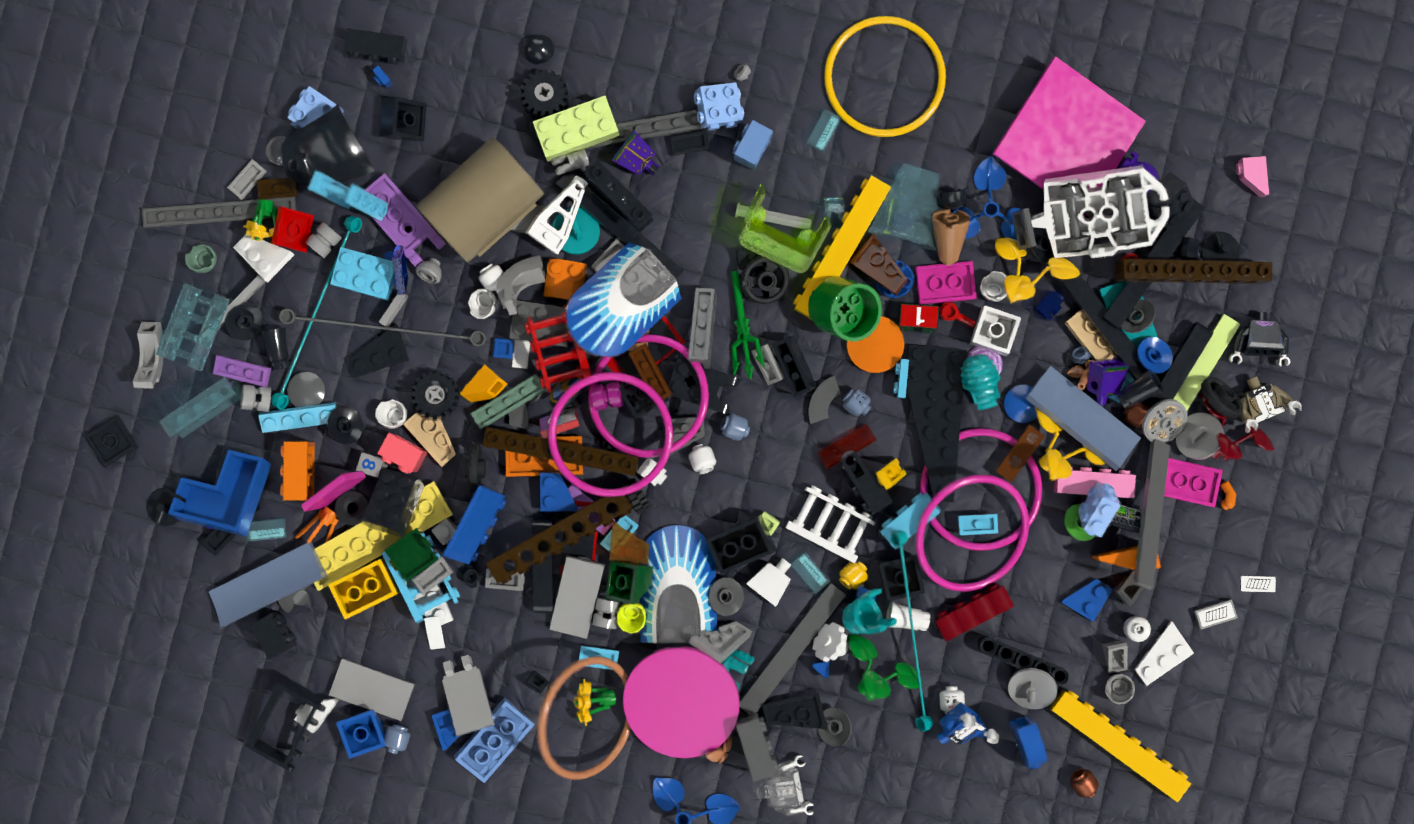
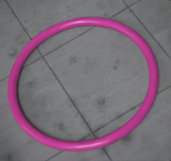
M646 334L635 343H661L676 349L687 359L689 356V349L684 345L661 335ZM603 356L592 375L602 373V370L613 356ZM690 362L697 373L701 388V402L698 415L687 433L672 444L670 453L678 450L692 439L706 415L709 397L708 384L704 370L699 362ZM598 382L591 383L588 392L590 414L596 428L604 439L616 449L632 456L644 458L661 456L663 448L654 450L635 449L621 443L607 431L598 411L594 409L591 396V386L597 385Z
M605 372L583 378L564 392L556 403L550 417L548 441L556 466L572 484L594 495L616 497L642 489L659 475L671 452L673 427L665 403L652 387L640 379L627 374ZM604 380L627 382L643 390L656 403L665 426L664 448L656 466L642 480L618 489L598 488L578 479L564 464L556 442L557 422L566 402L581 388Z
M986 428L964 430L959 435V440L973 436L994 437L1005 441L1011 446H1014L1017 441L1006 433ZM1032 455L1027 461L1033 475L1035 490L1033 504L1028 514L1029 527L1038 513L1042 499L1041 475ZM926 466L923 468L920 479V493L923 495L927 492L929 478ZM935 517L929 521L932 527L947 541L969 550L987 551L1001 548L1017 540L1021 533L1020 526L1003 539L988 543H974L952 535L941 526Z
M990 475L967 476L950 483L939 491L923 511L916 531L915 546L917 558L926 575L936 584L954 591L981 589L1002 578L1018 561L1028 538L1029 515L1022 496L1007 481ZM972 483H991L1005 489L1014 498L1020 510L1021 533L1012 556L996 573L978 582L959 584L941 578L929 566L923 547L924 531L931 513L944 497L962 486Z

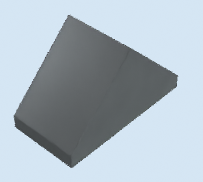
M1134 570L1112 590L1123 604L1128 606L1135 602L1144 589L1133 584Z

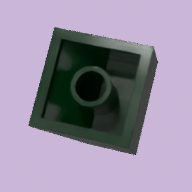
M610 560L605 599L635 605L651 586L653 566Z

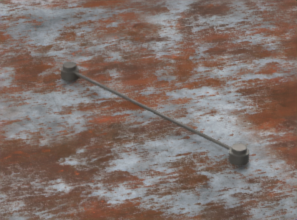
M284 309L279 314L280 321L286 325L293 324L297 319L469 339L476 347H481L486 343V336L480 331H475L471 337L296 317L295 312L290 309Z

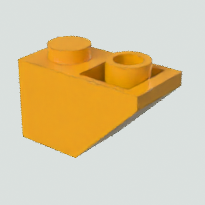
M484 364L472 380L465 385L460 394L470 402L494 399L507 383Z

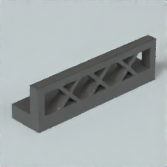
M696 288L688 360L689 362H703L704 368L710 369L717 296L715 289Z

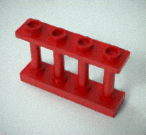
M568 305L564 306L565 312L562 315L534 323L531 317L528 316L526 317L528 322L524 323L527 334L532 336L533 341H529L532 353L536 352L538 359H534L537 371L541 370L542 377H539L541 386L546 388L548 393L552 392L550 384L577 376L579 378L591 376L585 350L577 343L570 330L565 334L540 341L537 340L535 330L563 322L567 324ZM568 340L570 342L573 341L575 348L572 351L545 359L542 358L540 348ZM573 358L574 360L578 359L579 366L576 367L577 369L547 376L545 366Z

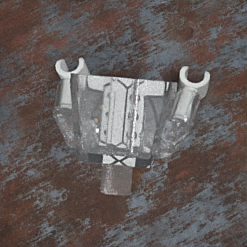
M801 755L795 756L793 761L789 760L778 764V769L775 770L776 775L765 779V787H758L756 790L758 799L767 798L770 808H775L776 811L786 816L800 815L803 812L807 815L814 813L813 810L806 811V808L813 806V804L809 801L804 803L798 768H795V766L803 767L806 764L802 763L799 765L797 763V759L803 757Z

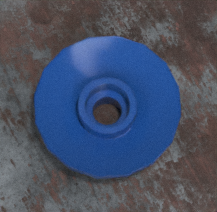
M1148 337L1142 340L1138 346V360L1145 369H1150L1154 373H1163L1172 365V351L1162 339Z

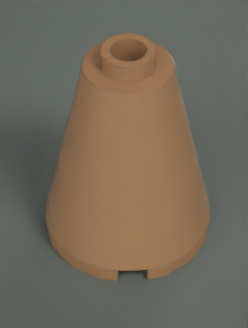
M945 209L933 213L932 226L938 257L945 265H952L959 259L970 225V215L963 211L957 210L956 213H950V209Z

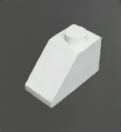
M324 699L322 704L326 707L325 711L317 710L313 718L319 721L318 725L312 726L309 724L307 730L311 733L316 732L339 699ZM301 704L295 712L297 716L294 720L303 726L313 707L308 704Z

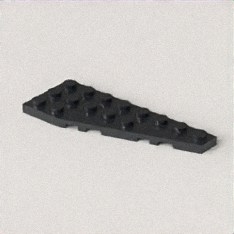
M909 345L907 390L934 497L944 487L956 481L964 389L961 382V368L966 360L967 350ZM955 490L940 502L954 503Z

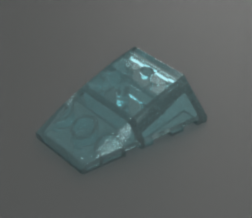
M905 163L902 164L892 184V188L889 194H887L868 232L883 237L891 235L922 244V248L937 252L932 217L934 212L940 210L937 194H939V173Z

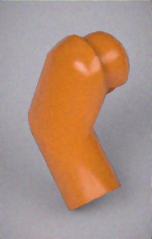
M1225 481L1220 484L1226 495L1225 500L1221 502V507L1224 510H1228L1235 506L1236 492L1230 482Z

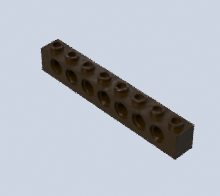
M1123 259L1116 262V281L1265 284L1272 281V262Z
M486 427L483 441L484 447L553 460L548 439ZM556 441L559 454L565 463L636 476L639 457Z
M627 495L616 497L603 496L487 561L486 565L496 583L501 582L503 585L511 581V576L517 572L521 575L530 570L528 566L533 563L537 566L546 561L545 557L552 553L555 556L564 551L562 547L565 545L573 546L580 542L579 538L586 534L589 537L596 533L597 527L601 525L607 527L614 523L613 518L619 515L622 518L630 514V509L633 506ZM613 502L616 505V511L609 514L606 511V506L608 503ZM592 512H597L600 516L597 523H591L589 520V515ZM577 521L583 525L582 531L578 533L572 530L573 523ZM558 531H563L566 534V539L563 542H558L555 539V534ZM547 541L549 543L548 550L540 551L538 549L539 542ZM525 550H529L532 553V558L529 561L521 559V553ZM507 560H512L515 563V567L511 571L504 568V563Z

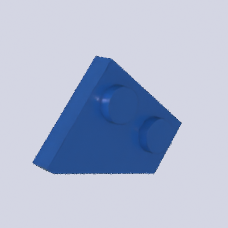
M540 472V511H578V506L575 504L560 472Z

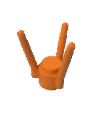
M326 506L323 510L320 509L318 514L295 538L299 539L319 519L320 523L312 532L307 542L310 543L323 524L326 526L331 524L325 543L328 542L332 537L335 525L339 521L336 519V513Z

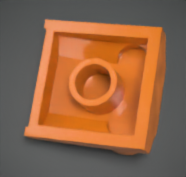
M549 258L543 296L571 300L574 293L585 283L587 264Z

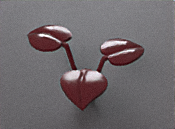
M1203 394L1200 395L1199 397L1203 399V402L1208 411L1215 417L1221 419V425L1223 427L1227 417L1218 413L1208 403V400L1205 398ZM1250 427V433L1235 442H1232L1225 434L1218 433L1216 438L1219 450L1211 457L1217 459L1222 455L1223 460L1241 459L1243 454L1237 444L1248 438H1253L1254 442L1265 450L1274 451L1275 448L1263 430L1257 427V431H1255L1253 427Z

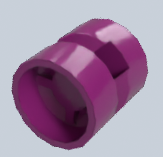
M619 382L607 383L606 387L602 384L591 386V396L595 411L604 410L607 406L611 408L623 406Z

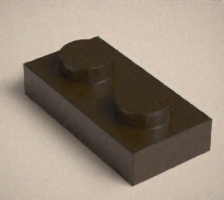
M290 178L257 180L259 199L298 196L297 182Z

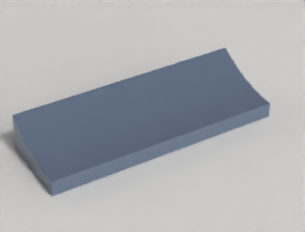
M1052 366L1040 376L1025 398L1115 471L1121 467L1127 456L1141 439V437Z
M312 542L209 591V594L215 606L220 627L222 628L328 576Z

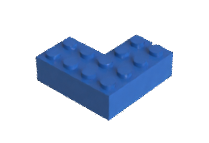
M228 450L216 486L181 477L175 494L186 500V502L184 503L174 497L168 514L178 520L247 537L272 464L261 457Z

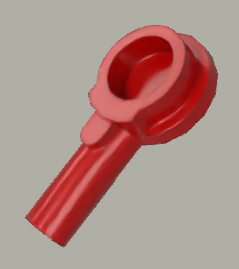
M945 302L940 306L939 314L944 320L952 321L956 319L971 328L975 325L976 321L959 313L958 307L954 303Z

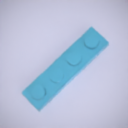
M336 402L260 412L258 416L262 433L327 424L330 413L337 406Z

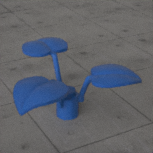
M992 156L983 160L974 174L976 187L979 190L987 189L989 202L983 206V212L974 216L971 209L962 207L956 209L953 213L960 210L970 215V225L965 239L974 237L979 232L981 226L976 219L984 215L988 217L998 215L1005 219L1000 227L1002 234L1006 238L1017 240L1012 213L1022 209L1012 208L1008 211L1007 216L999 212L998 204L993 202L991 189L998 190L1003 187L1006 182V173Z
M673 778L654 779L653 795L655 802L664 811H671L675 806L677 807L676 824H691L693 819L708 813L711 823L729 824L740 810V805L734 798L725 794H714L706 801L708 810L692 815L691 812L681 811L678 802L684 799L685 789L678 780Z

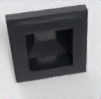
M534 670L525 684L538 694H541L550 681Z

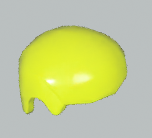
M624 603L619 608L617 624L624 632L636 633L644 627L646 611L640 603L635 605Z

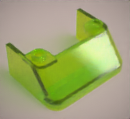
M760 185L747 210L739 234L740 244L744 248L797 273L807 271L831 228L830 218L825 216L817 232L812 229H804L799 233L797 239L763 223L766 218V210L761 206V203L766 193L765 186Z

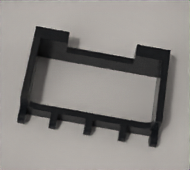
M283 677L276 684L245 747L282 768L293 772L295 767L290 764L293 760L292 757H301L302 752L297 747L301 740L309 742L310 736L305 734L309 724L312 726L318 725L319 721L313 718L317 710L325 711L326 707L322 704L324 699ZM284 692L313 707L288 756L260 740L266 729L265 725Z

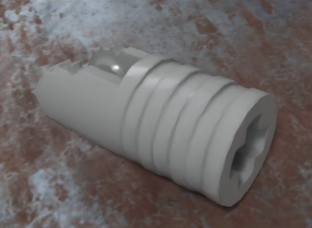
M584 149L551 160L554 166L566 163L555 170L557 175L589 165Z

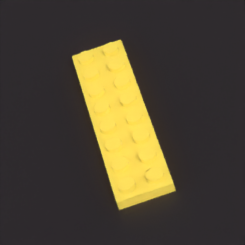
M435 481L423 488L405 535L415 528L422 533L453 515ZM362 522L315 548L328 576L314 583L317 590L324 589L329 584L382 556L386 548L402 537L371 529Z

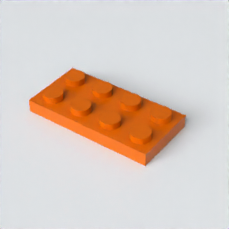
M582 436L556 437V441L583 446ZM505 451L506 477L540 476V472H560L554 460ZM564 462L571 473L583 475V466Z

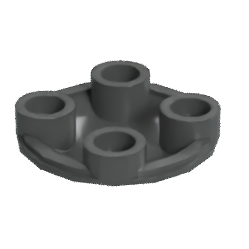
M301 372L290 380L287 388L288 398L296 407L318 405L325 399V385L317 374Z

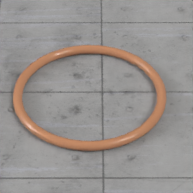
M594 656L573 663L557 677L545 696L538 719V742L546 764L561 777L580 780L598 774L613 762L628 739L631 727L626 719L620 738L608 756L596 766L579 772L568 771L560 767L552 758L546 742V720L552 700L560 686L575 671L588 665H605L613 669L621 678L624 687L626 686L629 678L627 673L618 663L609 658Z

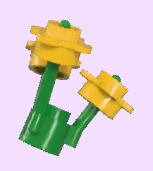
M258 200L253 222L247 220L246 225H243V227L247 228L246 235L251 236V239L262 241L265 237H273L274 228L269 229V233H267L266 228L262 226L263 217L268 218L272 214L275 227L277 207H273V201Z
M583 679V684L579 683L577 697L574 698L575 708L579 709L576 712V718L580 723L584 722L585 726H587V722L592 721L590 715L610 709V706L616 704L614 690H607V688H591V682H586L585 679ZM591 692L600 693L597 695V698L590 699ZM598 702L599 705H602L588 711L591 703Z

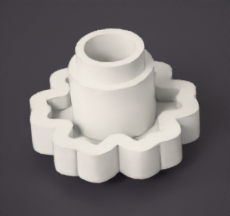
M833 622L830 625L825 624L820 628L818 636L813 641V650L816 651V657L828 662L830 659L835 660L837 657L847 653L849 646L846 642L847 635L844 634V627Z

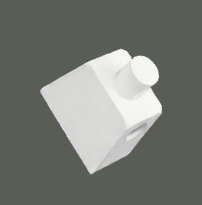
M783 558L776 567L768 562L746 584L776 607L791 580L785 575L791 564Z

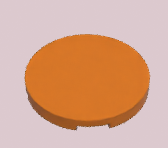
M881 316L877 328L870 336L860 341H847V352L851 361L861 370L870 373H880L891 369L898 363L904 351V337L900 328L892 320Z

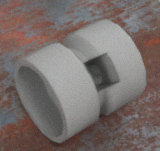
M322 222L317 228L318 234H312L306 243L325 258L331 252L330 246L337 245L342 237Z
M243 384L240 409L252 410L256 408L257 411L268 412L271 400V387L260 386L256 389L254 385ZM256 395H260L259 402H255Z
M597 598L595 605L597 613L594 614L592 625L617 629L616 614L621 607V602ZM603 612L610 613V617H603Z

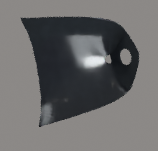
M338 104L316 120L287 136L281 146L285 175L302 185L310 186L315 171L323 173L339 183L375 171L356 140ZM301 153L306 154V157L304 159L303 157H301ZM290 160H294L297 164L296 171L294 172L290 171L288 167Z

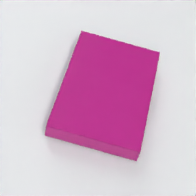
M973 261L957 262L952 265L936 264L915 267L919 305L977 299Z
M1169 458L1164 496L1215 507L1223 470Z
M358 471L341 474L305 501L301 507L304 511L327 507L338 499L341 494L347 492L366 477L364 472Z

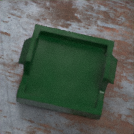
M417 528L384 550L391 559L389 563L395 571L398 570L406 582L438 560L431 550L432 545L426 537H422Z

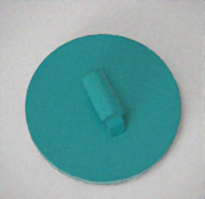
M578 208L569 237L561 249L573 255L584 254L590 251L598 242L600 235L599 223L582 208ZM559 214L553 222L552 227L557 231L563 225V215Z

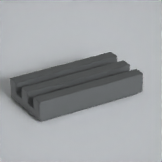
M1029 208L1013 212L1012 218L1019 250L1035 247L1036 241Z

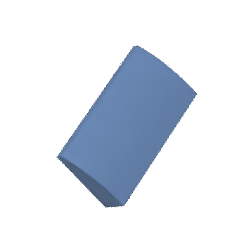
M505 697L492 711L495 725L475 731L454 755L455 761L483 783L489 779L535 725L534 722Z

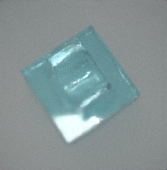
M843 197L824 198V209L828 219H831L832 212H837L838 219L841 218V212H844Z

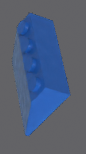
M479 485L443 556L466 564H471L472 561L476 562L480 555L478 551L480 545H485L489 537L487 534L489 528H493L498 520L495 517L499 510L502 511L507 503L504 500L506 495L487 485Z

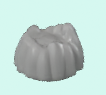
M742 64L734 72L736 80L743 81L748 78V75L751 73L748 65Z

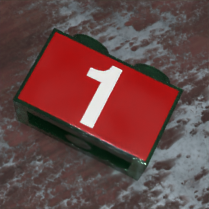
M901 303L898 311V327L902 328V332H913L914 329H920L921 333L932 334L933 330L938 329L939 306Z

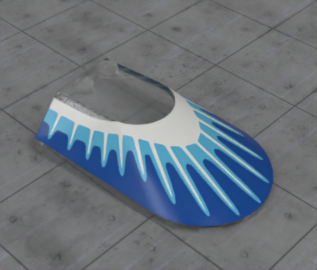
M629 242L570 298L566 307V326L571 338L582 350L593 356L610 358L621 355L682 299L676 278L649 249Z
M671 525L661 528L653 533L642 547L639 564L653 566V575L650 588L640 598V604L646 611L645 625L640 630L641 642L684 643L689 642L692 636L700 637L703 636L704 632L717 631V613L711 608L708 597L710 587L716 581V563L705 540L706 538L691 527Z

